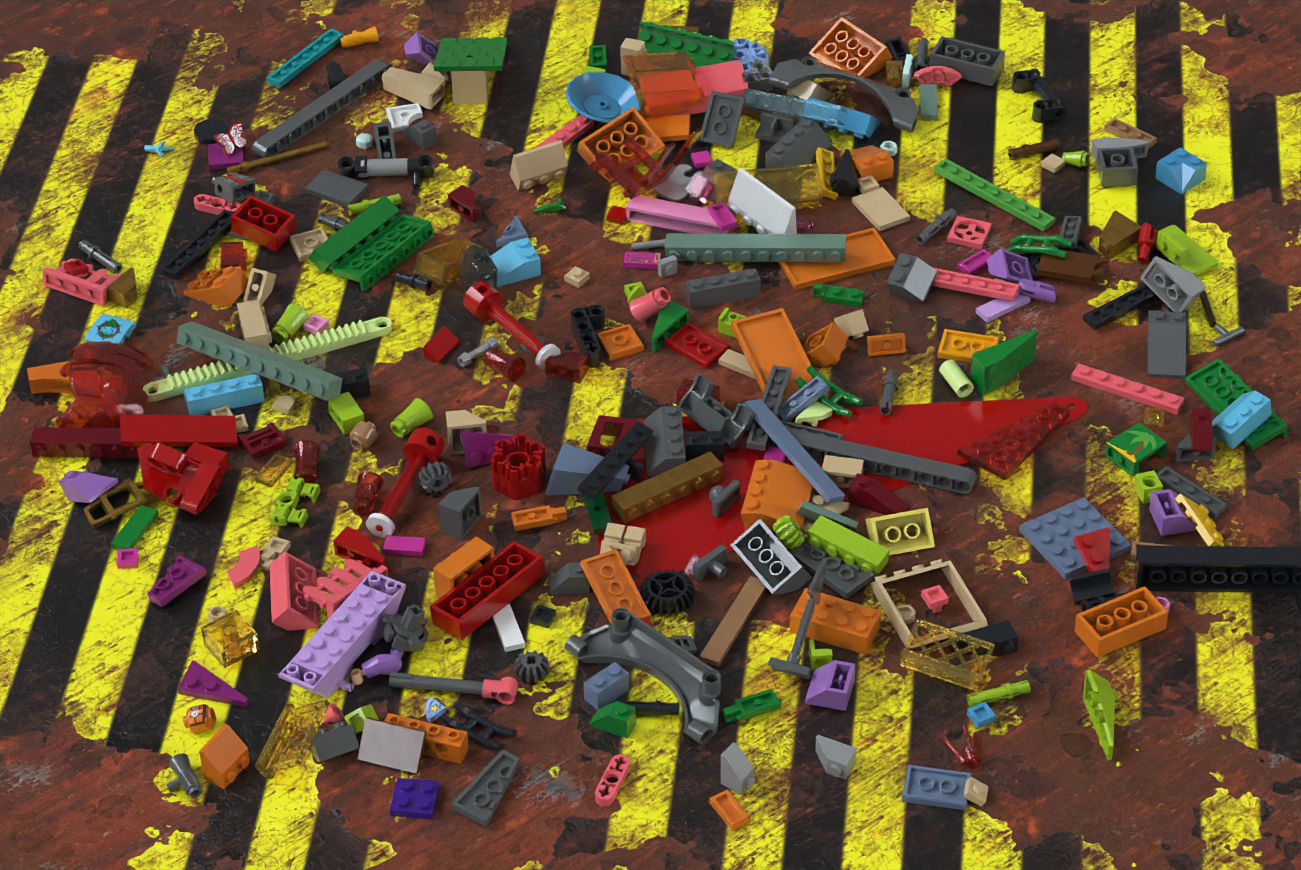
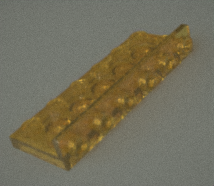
M818 163L745 170L794 206L795 210L804 207L814 209L822 205L823 195ZM738 171L713 173L716 204L725 202L729 208L728 199Z

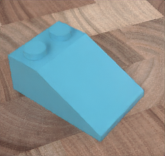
M529 238L510 242L478 264V268L485 281L494 288L541 276L540 258Z

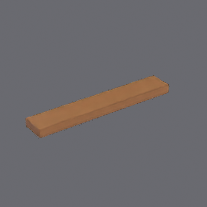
M749 577L701 653L700 660L716 667L720 666L767 590V587L759 578Z

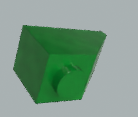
M618 701L608 704L597 710L589 726L627 739L636 725V707Z

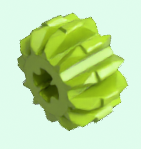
M785 515L780 517L773 524L776 536L788 549L793 550L805 541V534L791 516Z

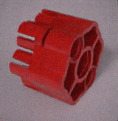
M523 433L518 434V444L517 436H513L511 442L509 439H503V449H501L500 439L495 441V453L491 457L493 489L512 500H520L540 494L543 491L546 478L544 444L540 443L539 450V442H530V438L526 437V434Z

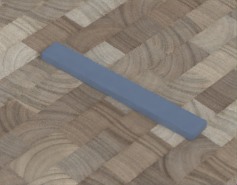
M761 399L746 401L744 406L755 413L754 419L823 499L827 503L843 501L844 493Z

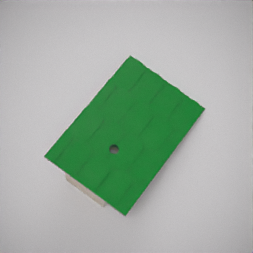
M507 38L441 39L434 62V72L451 71L453 104H487L489 71H502L508 45Z

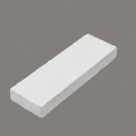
M509 603L492 616L505 652L525 648V641Z

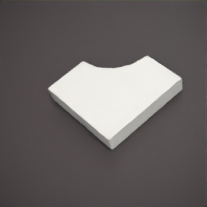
M419 103L386 108V114L392 126V133L405 131L413 121L423 118Z

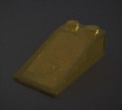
M459 237L417 253L414 273L420 275L423 279L435 282L436 285L445 286L455 281L483 258L489 250Z

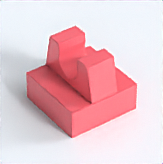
M940 585L921 590V597L929 609H932L933 613L942 611L943 605L948 604L949 598Z

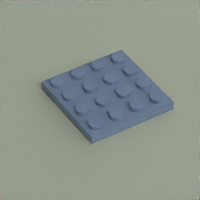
M1085 497L1019 525L1021 534L1064 579L1087 570L1073 542L1075 536L1109 527L1110 559L1131 550V544Z

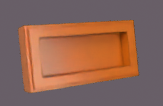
M728 789L709 798L711 806L732 831L751 822V817Z

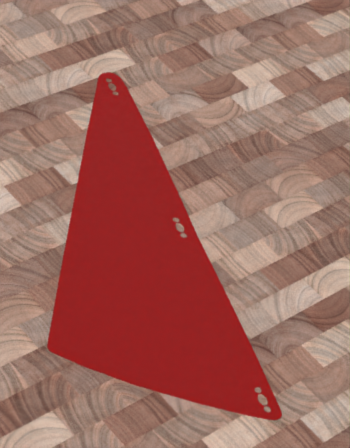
M1077 397L892 405V412L888 416H885L886 410H884L883 415L880 414L879 409L881 406L848 407L845 409L852 411L850 418L832 413L831 417L818 420L817 427L807 422H802L800 425L843 434L844 441L960 466L1078 419L1087 412L1088 404L1083 399ZM1074 404L1075 408L1071 409L1068 405ZM1059 407L1068 408V411L1062 414L1054 412ZM1053 412L1055 415L1053 417H1049L1047 413ZM681 416L686 459L685 432L707 430L700 427L690 417ZM796 417L792 419L790 422L795 423ZM636 419V422L639 421L643 424L645 419ZM744 432L740 446L730 449L724 444V461H720L723 464L722 480L625 524L612 510L611 496L619 492L603 493L612 523L625 525V531L628 526L645 528L646 543L641 550L638 563L635 566L625 564L630 575L634 573L639 575L638 578L633 579L637 588L641 587L645 577L650 576L651 572L656 574L657 570L662 572L665 569L668 571L675 569V572L692 568L695 562L721 544L727 548V554L735 551L731 544L745 532L741 511L755 461L763 460L766 450L746 448L750 432ZM616 436L613 445L618 442L619 437ZM643 445L632 459L644 464L643 481L652 477H647L645 447ZM786 456L784 463L796 467ZM815 461L822 468L823 462ZM863 471V475L876 479L890 491L913 483ZM629 478L627 486L623 485L621 491L639 484V482ZM734 479L739 481L741 484V496L720 517L712 516V501L709 498L711 488L717 485L726 488ZM838 487L842 492L849 490V488ZM814 488L812 494L820 495ZM844 497L843 502L849 503V506L854 505L848 502L849 497ZM598 534V555L600 554L604 534Z

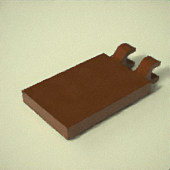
M1062 250L1067 252L1064 259L1058 256L1042 254L1037 268V275L1087 284H1091V281L1104 283L1106 279L1105 273L1109 269V265L1104 264H1109L1110 258L1102 257L1098 259L1096 255Z

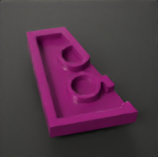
M460 430L466 466L468 468L491 463V457L495 453L494 443L499 439L501 441V449H503L502 440L509 439L511 442L513 436H517L518 444V435Z
M178 555L175 559L176 563L173 566H169L166 570V576L159 579L147 594L149 600L161 607L165 606L207 574L205 568Z

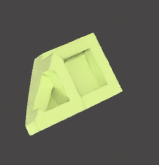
M816 402L796 417L795 423L807 422L817 427L818 420L831 417L833 409L820 402Z

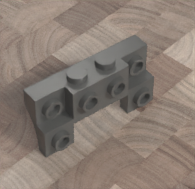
M702 373L697 374L692 386L681 398L679 404L681 411L707 431H724V444L730 449L739 447L744 432L750 430L755 413L743 404L737 405L734 413H732L710 396L715 383Z

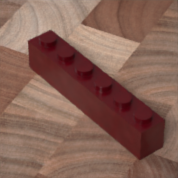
M34 427L30 440L33 457L139 458L137 448L141 447L121 446L120 428Z

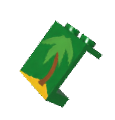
M1139 422L1106 442L1105 457L1133 477L1138 474L1139 462L1153 453L1158 454L1162 458L1165 457L1167 442Z

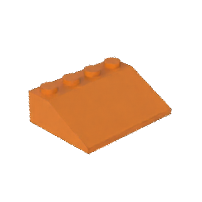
M843 17L835 23L809 52L810 56L823 64L865 78L882 70L893 58L887 46Z
M633 106L581 140L578 144L577 152L589 166L611 183L664 148L665 144Z
M756 460L741 511L745 531L759 519L771 531H774L773 524L785 515L791 516L803 531L806 517L796 514V511L803 501L810 503L814 487L794 466L777 460Z

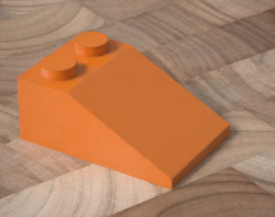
M873 145L850 151L858 179L870 175L877 182L893 178L894 160L887 151Z

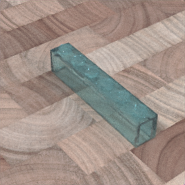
M745 88L743 96L746 99L744 107L747 109L800 119L806 118L811 121L842 127L844 126L847 109L842 106Z

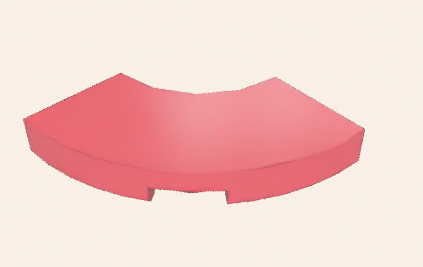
M930 66L915 72L914 78L921 84L940 83L950 87L962 78V74L949 67Z
M258 546L240 551L238 563L233 568L227 570V576L234 588L248 582L254 576L257 568H259L261 559Z

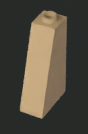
M390 67L382 75L384 90L413 103H419L424 108L431 110L445 96V80L393 67Z

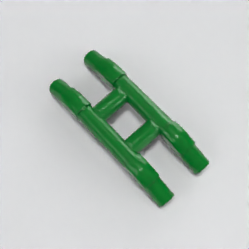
M1021 234L1012 238L1010 242L1013 246L1005 250L1015 254L1022 252L1042 253L1064 259L1067 252L1050 246V244L1053 243L1070 248L1072 241L1064 239V237L1059 235ZM1034 242L1043 243L1042 246H1032Z
M812 365L806 369L812 378L818 375L829 386L830 390L835 393L830 400L821 396L817 401L832 408L833 413L848 418L852 415L851 410L837 404L841 399L849 404L858 406L863 404V399L845 392L827 380ZM800 376L794 381L800 389L807 384Z

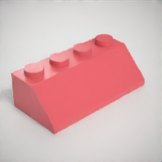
M286 551L270 564L272 623L287 631L317 628L319 626L318 603L312 600L307 601L303 596V587H317L316 568Z

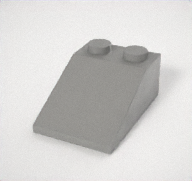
M1157 256L1153 258L1140 277L1173 312L1187 311L1206 288L1202 281L1193 273Z

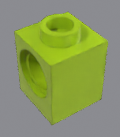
M1153 470L1136 474L1134 489L1142 503L1145 504L1150 503L1151 492L1163 490V485Z

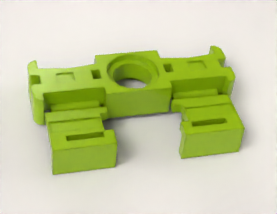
M289 477V484L286 490L280 492L275 502L276 510L273 516H269L270 523L277 526H286L287 522L299 523V527L303 528L308 518L307 509L295 510L300 499L299 496H304V498L308 496L311 498L312 503H315L321 490L319 484L305 483L303 478L296 480L294 477Z

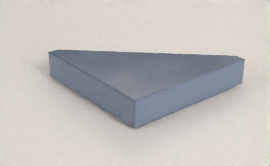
M514 216V220L502 232L500 239H497V247L505 246L512 241L528 238V234L518 216Z

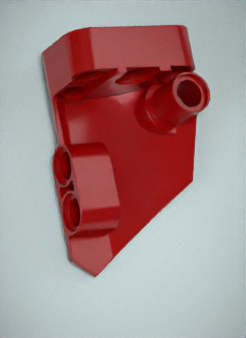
M147 443L137 448L144 489L165 501L170 507H178L198 515L211 501L223 480L222 467L206 459L199 464L188 459L184 453L161 443H155V445ZM171 494H178L175 498H169Z

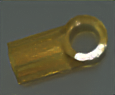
M886 60L885 75H887V85L898 88L902 85L903 60Z

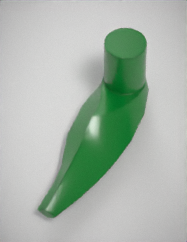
M559 198L556 203L546 204L534 209L533 213H555L565 209L566 206L563 204V199Z

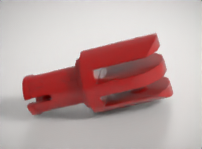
M1149 223L1142 224L1137 246L1140 248L1137 261L1142 264L1149 263L1150 252L1155 248L1158 231Z

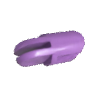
M1021 279L1018 282L1020 285L1019 293L1024 296L1048 303H1053L1056 299L1057 287L1054 285L1029 279Z

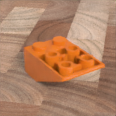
M229 266L225 269L216 268L212 271L204 270L198 274L195 281L188 284V288L183 294L218 307L232 305L246 290L249 279L241 266Z

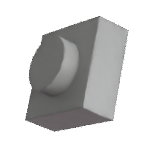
M674 255L658 260V275L661 278L677 273V258Z

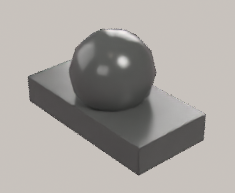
M734 479L726 488L720 485L711 488L709 498L712 501V516L720 517L741 496V484L739 481Z

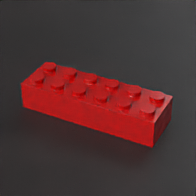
M513 541L430 605L433 625L462 641L546 575L543 556Z

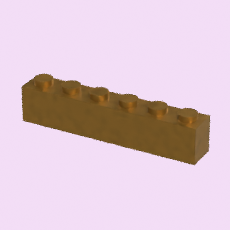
M710 451L612 495V510L625 524L722 480L723 464Z

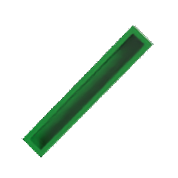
M384 195L315 248L309 259L322 273L328 269L332 271V268L338 264L337 262L344 260L350 255V252H354L362 246L363 242L371 239L373 234L380 232L385 228L386 224L393 222L397 218L396 215L399 209Z

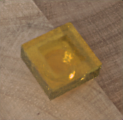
M1145 407L1143 425L1163 427L1164 409Z

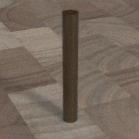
M1204 289L1199 297L1209 326L1213 328L1217 323Z

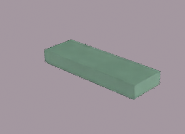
M920 84V120H938L937 84Z
M803 501L796 511V514L814 521L822 515L851 531H854L858 524L855 520L807 501Z

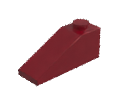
M857 473L849 485L848 502L884 515L906 512L910 509L909 504L871 477Z

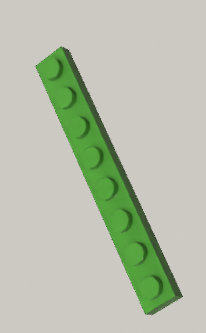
M944 159L934 166L935 173L1043 232L1055 224V217L948 159Z

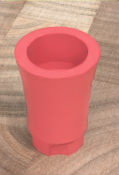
M664 287L654 289L642 297L631 300L629 304L630 311L637 321L644 323L657 311L664 308L671 301V296Z

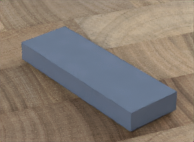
M817 375L781 404L777 416L782 421L790 422L830 390L829 386Z

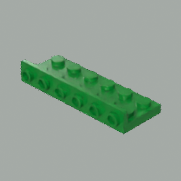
M650 21L640 22L641 31L637 40L645 41V48L647 49L645 62L648 65L679 71L733 61L735 56V44L729 39L722 40L712 35L704 36L698 32L691 33L681 28L673 29L667 25L660 26Z
M405 214L400 215L333 267V275L359 282L362 291L368 290L435 236L431 221Z
M1219 358L1184 378L1185 383L1217 415L1221 414L1242 394L1253 391L1249 385L1242 381L1238 374H1234L1227 363H1223ZM1271 408L1272 415L1243 440L1251 450L1256 449L1278 435H1281L1284 439L1288 437L1286 421L1280 419L1273 408Z

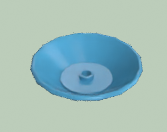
M588 72L578 75L568 83L565 92L568 103L577 113L601 123H609L633 106L640 112L643 103L639 90L631 82L618 75L605 72Z

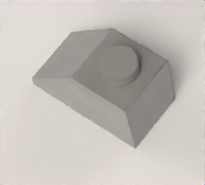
M821 735L816 736L815 751L826 773L846 780L856 763L857 748Z
M733 742L721 754V784L742 795L754 785V767L739 746Z

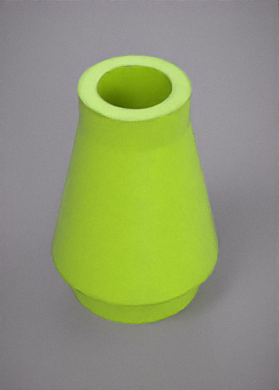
M1085 151L1064 152L1062 159L1066 161L1065 163L1083 168L1089 164V153H1085Z

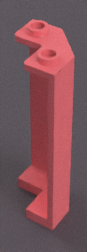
M736 60L640 77L641 84H638L639 92L643 94L646 106H643L644 115L658 117L706 112L712 91L744 97L746 99L744 105L750 104L747 82L745 83V72L741 61Z

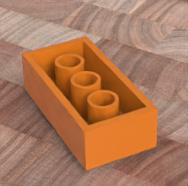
M1144 586L1076 614L1074 632L1098 658L1165 630L1168 611Z
M807 588L804 589L790 614V632L794 634L798 632L806 604L810 599ZM821 593L819 605L815 604L806 637L867 655L881 628V610Z

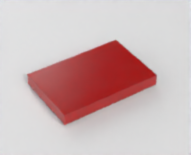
M690 322L665 340L666 347L705 369L716 363L728 349L731 350L729 344Z

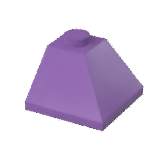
M416 32L404 44L405 54L409 59L424 65L435 61L439 46L420 33Z
M1000 248L987 259L989 273L993 276L1016 284L1021 279L1033 280L1028 258Z
M71 470L65 473L64 477L58 482L68 501L91 503L118 483L117 478Z

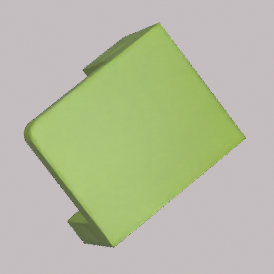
M809 639L811 670H816L832 662L833 657L832 649H815L813 639Z
M372 704L360 707L344 716L347 724H352L355 735L363 731L365 718L369 717L379 720Z

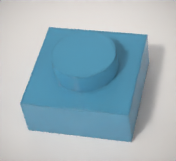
M986 702L967 709V716L977 728L996 721V714Z

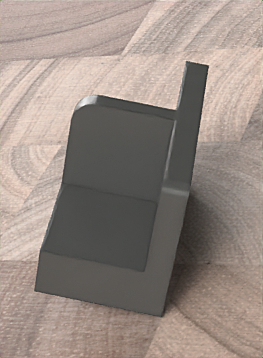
M762 112L760 115V126L756 131L755 138L777 143L794 127V120Z

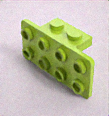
M1171 225L1158 231L1155 248L1176 266L1193 273L1195 276L1218 266V261L1176 225Z

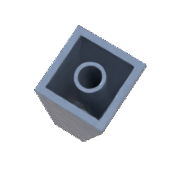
M563 442L545 495L582 494L577 491L579 485L604 457ZM625 465L602 492H620L623 485L627 486L630 475L627 474L629 466Z

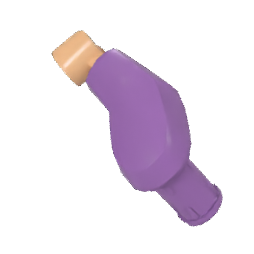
M392 647L390 654L376 655L361 664L362 670L353 669L350 674L353 684H361L364 675L370 678L379 674L390 675V672L397 673L402 667L401 657L404 652Z

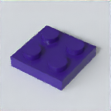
M397 778L390 816L433 819L440 790V781Z

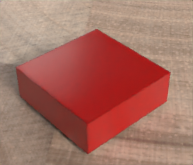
M612 206L606 216L607 221L624 224L626 208Z
M81 259L64 263V269L72 276L89 273L88 266Z

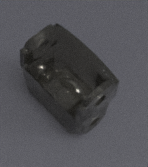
M478 245L469 247L462 257L458 270V277L464 291L467 292L472 285L480 281H486L496 289L497 267L487 249L480 248Z

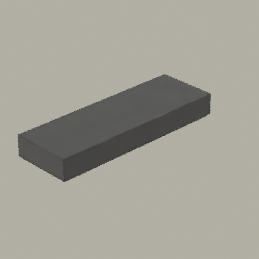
M1082 216L1064 217L1060 236L1072 241L1070 248L1077 247L1083 223ZM1058 245V248H1068L1062 245Z

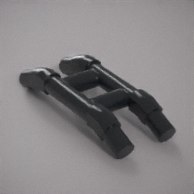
M457 701L453 707L465 719L469 720L464 726L450 718L446 713L440 719L449 728L466 731L468 739L491 751H501L505 748L504 743L489 739L494 732L496 735L505 738H515L517 736L515 729H509L508 727L491 722L476 714L467 706H464L460 701ZM477 724L487 728L481 735L471 731Z

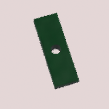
M603 492L595 500L583 494L594 535L604 534L607 524L612 522Z

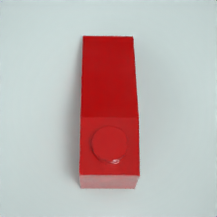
M346 526L333 540L335 555L346 560H361L363 565L371 569L374 567L378 568L381 565L386 567L385 558L365 534L359 530Z

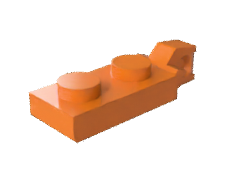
M550 505L512 512L511 518L515 531L566 521L567 512L565 506L550 508Z

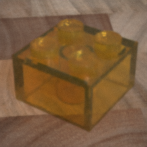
M237 610L201 627L204 645L224 668L260 650L257 632Z

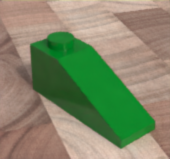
M671 301L660 310L652 334L653 352L660 349L665 344L667 338L689 322V309Z

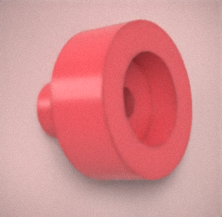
M333 703L324 709L326 716L322 720L326 725H329L331 722H342L345 719L343 712Z

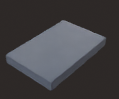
M908 765L902 802L966 810L968 799L964 798L963 795L966 780L971 777L972 773Z

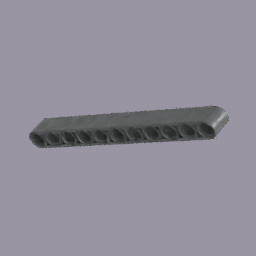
M380 59L373 60L256 140L252 151L262 158L280 153L382 82L383 73L392 65Z
M787 428L815 461L824 462L825 455L864 460V472L962 494L971 492L977 478L975 471L970 468ZM770 438L768 445L778 447Z

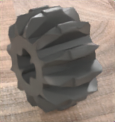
M435 461L434 464L428 462V466L422 467V471L419 472L421 487L427 493L433 492L436 494L437 491L443 492V489L449 488V483L452 482L451 470L444 462L438 463Z
M527 650L526 654L520 653L519 657L515 659V674L521 682L526 680L528 684L530 682L537 684L538 680L544 681L545 676L549 673V661L543 652L537 653L536 650L533 652Z

